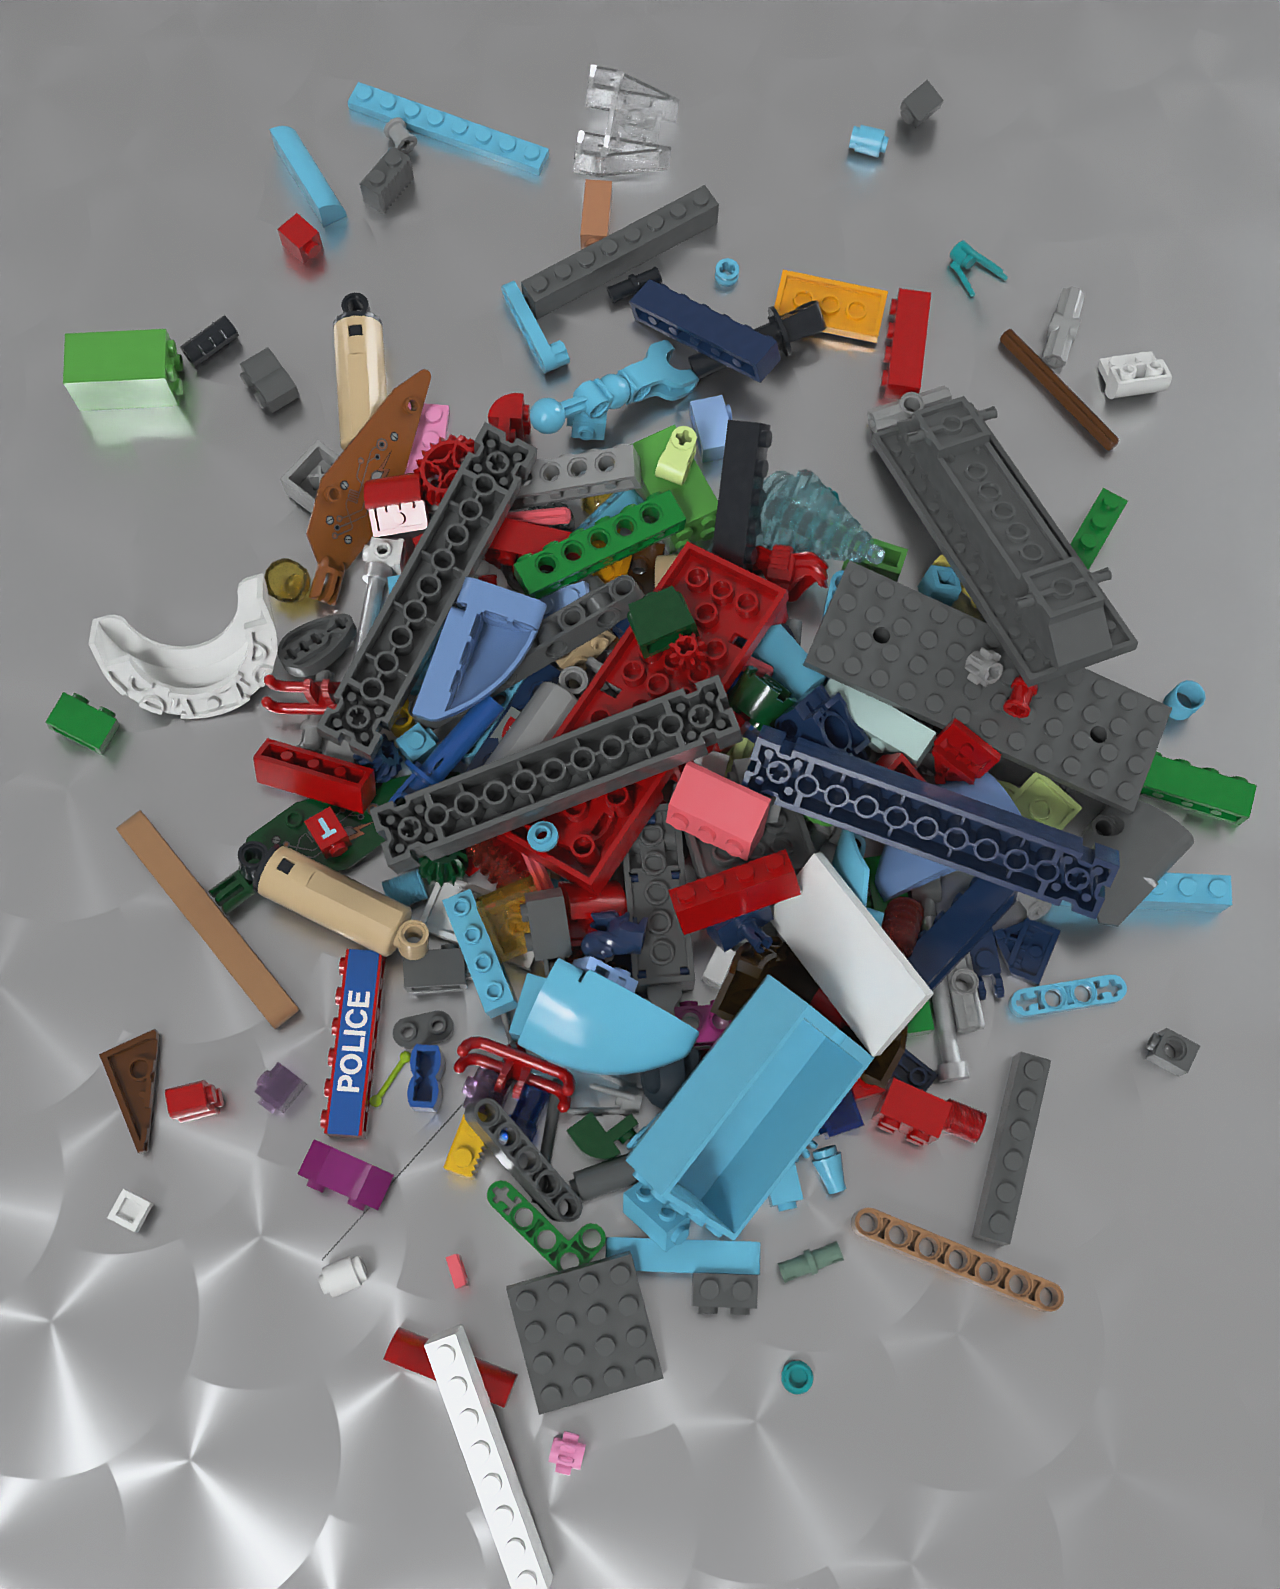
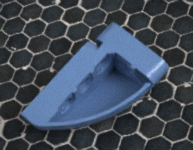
M465 577L456 602L458 608L452 606L447 615L413 708V716L431 722L442 721L477 705L509 679L530 650L547 608L544 602L476 578Z
M989 772L985 773L981 778H976L974 785H968L965 781H946L945 784H936L938 787L1022 816L1009 794ZM885 844L875 874V886L883 902H886L957 870Z

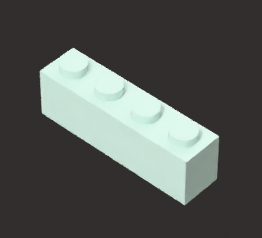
M830 678L824 688L829 696L837 692L841 694L852 719L864 730L871 741L868 746L877 753L884 752L888 755L903 753L917 770L934 745L936 732L896 708Z

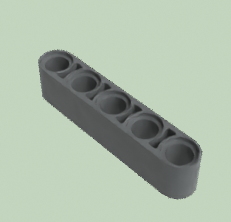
M490 1098L470 1102L464 1112L466 1122L551 1220L557 1222H573L577 1220L583 1209L580 1198L503 1108ZM481 1105L487 1109L488 1113L484 1122L478 1117V1109ZM501 1129H504L508 1135L505 1145H502L498 1139ZM521 1153H525L528 1158L527 1166L524 1169L519 1165ZM543 1176L548 1181V1187L545 1192H542L539 1187L540 1179ZM562 1200H565L568 1204V1210L564 1216L559 1208Z

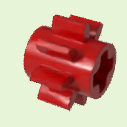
M692 633L691 636L679 634L676 642L669 644L673 652L669 656L671 663L676 664L679 662L681 672L685 669L697 671V666L700 662H706V656L703 653L706 650L705 642L700 641L697 643L695 633Z

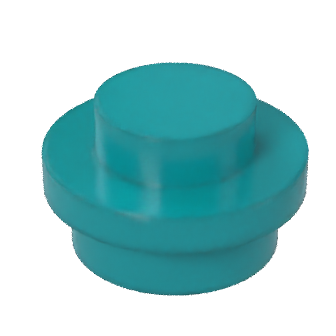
M791 1361L784 1366L781 1373V1381L788 1392L803 1394L813 1384V1372L806 1363Z

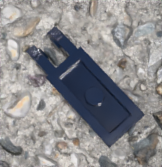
M991 928L970 951L973 970L979 979L977 989L980 1001L986 999V989L982 977H991L993 992L996 998H1002L1005 994L1003 980L1000 975L1002 972L993 928Z

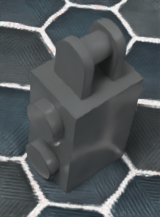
M561 887L524 893L526 903L520 904L522 922H529L530 933H524L527 952L533 951L535 961L543 960L545 978L548 977L556 962H548V959L559 957L565 960V956L572 955L565 902Z
M458 944L441 945V949H428L427 954L418 960H409L403 957L404 988L407 993L468 989L467 980H472L471 974L467 973V964Z

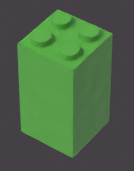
M166 329L65 334L63 384L80 411L179 406V395H183V384L179 378V371H183V358L181 354H177L175 340L170 339Z
M675 424L632 443L640 456L642 488L635 489L636 492L646 501V498L655 492L660 491L663 493L670 490L686 517L684 530L662 540L669 555L676 551L680 553L687 541L694 544L700 540L707 541L714 537L718 500L695 459L692 461L689 474L683 486L655 476L658 461L666 449L672 432L676 429ZM648 516L651 523L657 522L655 517Z

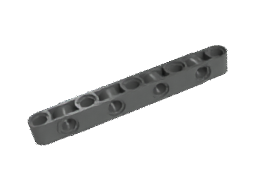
M618 576L543 619L534 642L521 664L509 679L489 696L494 697L625 619L628 611H630L628 604L645 596L632 576ZM418 695L408 705V713L424 729L429 727L431 730H435L454 718L462 716L469 710L467 709L442 721L431 722L412 714Z

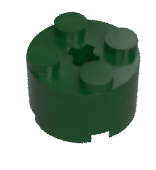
M748 666L727 695L729 706L734 712L740 714L742 711L750 717L748 722L759 731H761L763 724L775 728L776 719L796 703L797 699L789 698L792 693L766 673L763 677L755 674L758 671L757 668Z

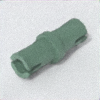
M837 1241L819 1249L812 1251L810 1249L804 1250V1254L780 1262L778 1266L786 1283L809 1273H812V1275L817 1274L819 1269L844 1261L840 1247Z

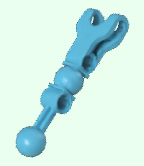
M669 340L659 341L650 345L646 357L642 361L619 370L617 374H607L601 379L597 378L594 381L589 380L582 383L574 391L573 398L558 402L553 398L539 399L530 409V422L533 428L540 433L553 434L562 428L565 418L584 411L590 419H594L607 413L608 409H619L624 404L636 403L653 396L676 401L691 394L700 379L692 369L678 370L673 368L669 361L675 350L674 346Z

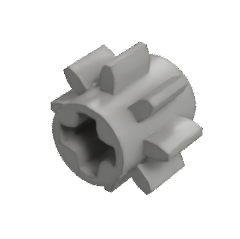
M983 647L980 651L971 653L965 664V669L970 672L967 679L976 685L980 683L984 687H987L988 683H995L1003 672V665L998 663L1001 655L993 650L988 651Z

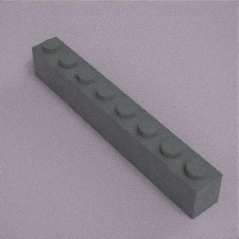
M703 185L521 281L522 295L537 320L718 223L719 204L708 188Z

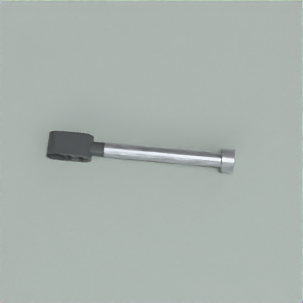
M940 878L907 892L910 905H917L921 931L924 929L928 931L933 926L937 916L935 903H939L942 900ZM946 976L933 990L934 994L932 995L942 1064L937 1065L939 1082H951L970 1078L968 1063L960 1059Z

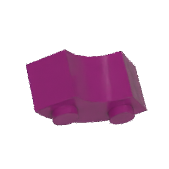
M315 1139L297 1173L309 1179L306 1186L322 1193L326 1187L349 1197L347 1204L364 1211L366 1205L376 1210L379 1209L394 1177L393 1174Z

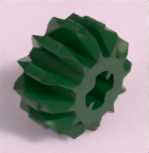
M465 849L431 861L427 856L418 858L421 865L419 866L421 878H427L429 885L438 882L441 888L444 883H450L454 886L456 879L463 880L465 871L469 867V859Z

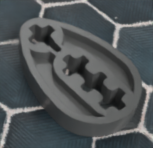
M337 614L312 620L290 631L280 641L277 651L284 669L289 674L297 677L312 676L321 672L338 659L349 647L357 633L355 623L350 615Z

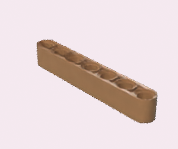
M863 1208L854 1213L851 1219L852 1230L861 1238L1035 1310L1043 1312L1056 1311L1064 1302L1063 1291L1054 1282L874 1208ZM863 1214H868L874 1219V1228L870 1232H866L860 1227L859 1220ZM893 1226L901 1228L904 1233V1239L900 1244L893 1243L889 1237V1231ZM923 1238L930 1240L933 1244V1252L930 1256H924L919 1250V1243ZM954 1250L958 1251L963 1257V1264L958 1269L952 1267L949 1262V1255ZM983 1263L989 1264L993 1271L992 1277L988 1281L983 1280L979 1274V1268ZM1014 1275L1018 1276L1023 1284L1021 1291L1017 1294L1009 1286V1281ZM1043 1288L1049 1289L1052 1293V1302L1048 1306H1045L1040 1301L1039 1296Z

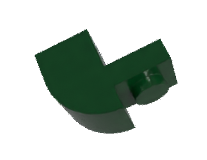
M590 1112L567 1129L566 1132L576 1147L586 1157L596 1161H607L621 1155L615 1144L620 1141L624 1145L637 1134L635 1129L639 1127V1123L631 1113L606 1132L594 1114Z

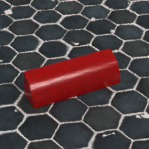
M399 1327L387 1348L383 1360L437 1381L424 1347L429 1338ZM474 1357L490 1402L505 1408L518 1374Z

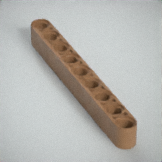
M139 810L116 828L119 834L272 1027L277 1029L300 1009L143 812Z

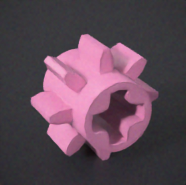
M564 1431L563 1439L554 1437L548 1462L556 1464L555 1472L570 1476L572 1468L580 1470L586 1444L578 1443V1434Z

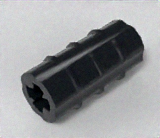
M224 315L217 321L212 322L204 330H201L193 338H190V340L180 346V349L188 361L196 367L204 360L207 361V358L214 353H218V350L225 345H229L239 334Z

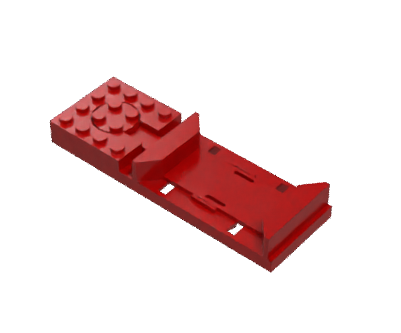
M687 541L653 592L673 586L676 591L683 595L699 632V636L696 637L697 643L700 641L705 642L706 650L703 653L706 656V662H700L697 666V671L685 669L681 672L679 662L676 664L671 663L669 656L673 652L670 648L644 659L629 625L552 739L682 688L686 695L697 691L695 683L715 675H719L724 690L727 693L770 626L786 623L789 619L786 602L789 599L788 591ZM738 636L747 640L742 649L734 645ZM605 682L621 689L616 698L601 691ZM679 766L503 833L497 837L505 844L598 897L663 800L664 796L661 790L669 778L678 783L681 777ZM540 821L552 823L559 835L558 842L554 848L546 852L534 850L527 840V834L531 826ZM544 831L538 834L537 839H544L547 836V832Z

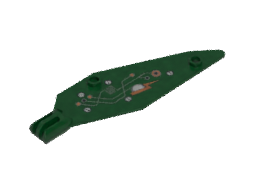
M450 772L443 781L462 773ZM410 775L394 778L386 783H375L376 796L364 814L315 799H308L291 805L248 836L246 842H261L268 851L275 844L280 843L337 872L347 870L379 847L380 843L386 841L377 833L370 809L388 803ZM405 798L396 802L397 806L406 804ZM331 807L348 834L352 845L348 846L347 851L338 857L331 856L325 859L304 821ZM252 859L248 863H257L260 860ZM240 867L208 891L212 897H215V902L218 906H222L221 909L225 915L256 894L253 890V881H249L242 876Z

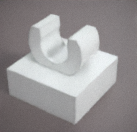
M123 1189L107 1218L138 1233L154 1203Z

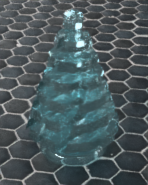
M785 470L776 471L764 481L765 501L763 506L760 507L759 519L761 520L760 535L763 536V545H767V549L772 550V547L778 544L793 547V553L810 551L828 560L831 558L838 561L849 559L852 562L861 563L867 559L876 565L882 562L885 557V550L874 545V540L867 530L866 532L863 530L861 524L853 518L850 512L811 470H798L796 477Z

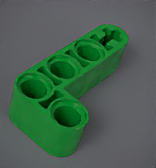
M495 1181L488 1188L487 1199L490 1205L557 1271L563 1270L561 1259L564 1255L568 1253L577 1255L579 1265L591 1262L605 1246V1232L597 1224H586L568 1241L507 1181ZM508 1188L507 1196L514 1203H516L517 1198L521 1200V1203L512 1208L509 1215L505 1213V1211L510 1209L508 1205L503 1201L495 1202L497 1199L495 1194L497 1189L504 1191ZM522 1209H529L533 1213V1221L526 1227H521L516 1222V1215ZM588 1230H596L601 1235V1242L594 1248H589L583 1243V1235ZM545 1231H551L556 1236V1243L551 1249H543L539 1245V1236Z

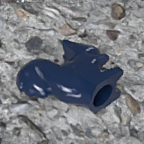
M615 910L591 913L594 922L590 923V927L598 931L588 933L581 942V949L587 957L591 956L598 960H604V958H609L613 955L642 953L648 924L647 917H644L636 924L629 921V912L622 916H619Z

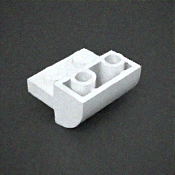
M1152 351L1100 358L1098 362V369L1106 383L1105 395L1109 399L1166 391L1171 384L1172 375L1163 359L1156 360Z

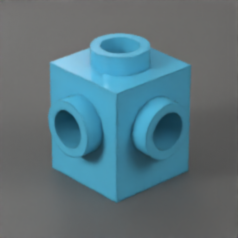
M585 411L568 417L567 426H572L571 438L604 440L607 413L594 419H590Z

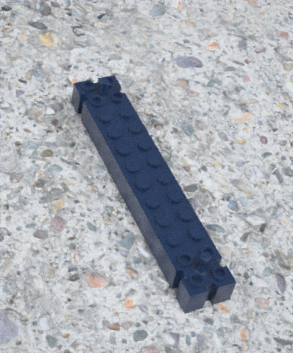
M763 724L751 754V761L746 769L742 786L762 795L768 794L776 797L775 805L1053 905L1060 906L1062 900L1071 903V911L1096 920L1105 900V886L1111 887L1120 868L1119 850L1096 842L1092 849L1083 846L1082 837L798 737L796 743L785 740L786 732Z

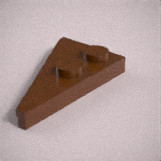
M156 1029L99 1054L139 1154L149 1150L159 1033Z

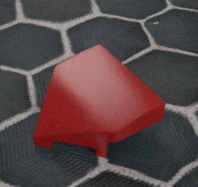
M954 718L934 740L932 756H934L935 783L945 784L946 781H965L968 785H974L976 778H981L1000 761L1001 754L957 718Z

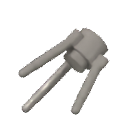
M600 1075L620 1085L619 1089L596 1083H590L589 1087L617 1096L615 1105L620 1107L569 1108L567 1111L568 1114H589L592 1112L593 1114L628 1116L630 1112L639 1113L644 1091L642 1088L637 1087V1083L626 1081L616 1075Z

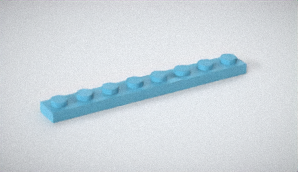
M360 82L357 83L347 102L349 109L385 122L400 117L405 121L407 130L538 176L549 157V149Z

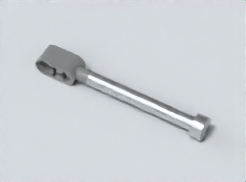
M367 562L365 564L362 579L367 582L353 659L379 614L384 586H388L387 577L392 576L393 573L392 567L380 562ZM328 740L327 756L358 764L353 758L355 753L351 752L349 742L343 740L341 746Z

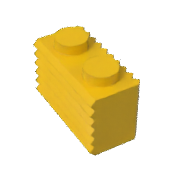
M478 1112L479 1119L484 1122L487 1115ZM464 1114L443 1168L473 1180L476 1179L475 1174L478 1173L479 1162L483 1161L481 1157L485 1155L483 1150L487 1149V1147L468 1125Z

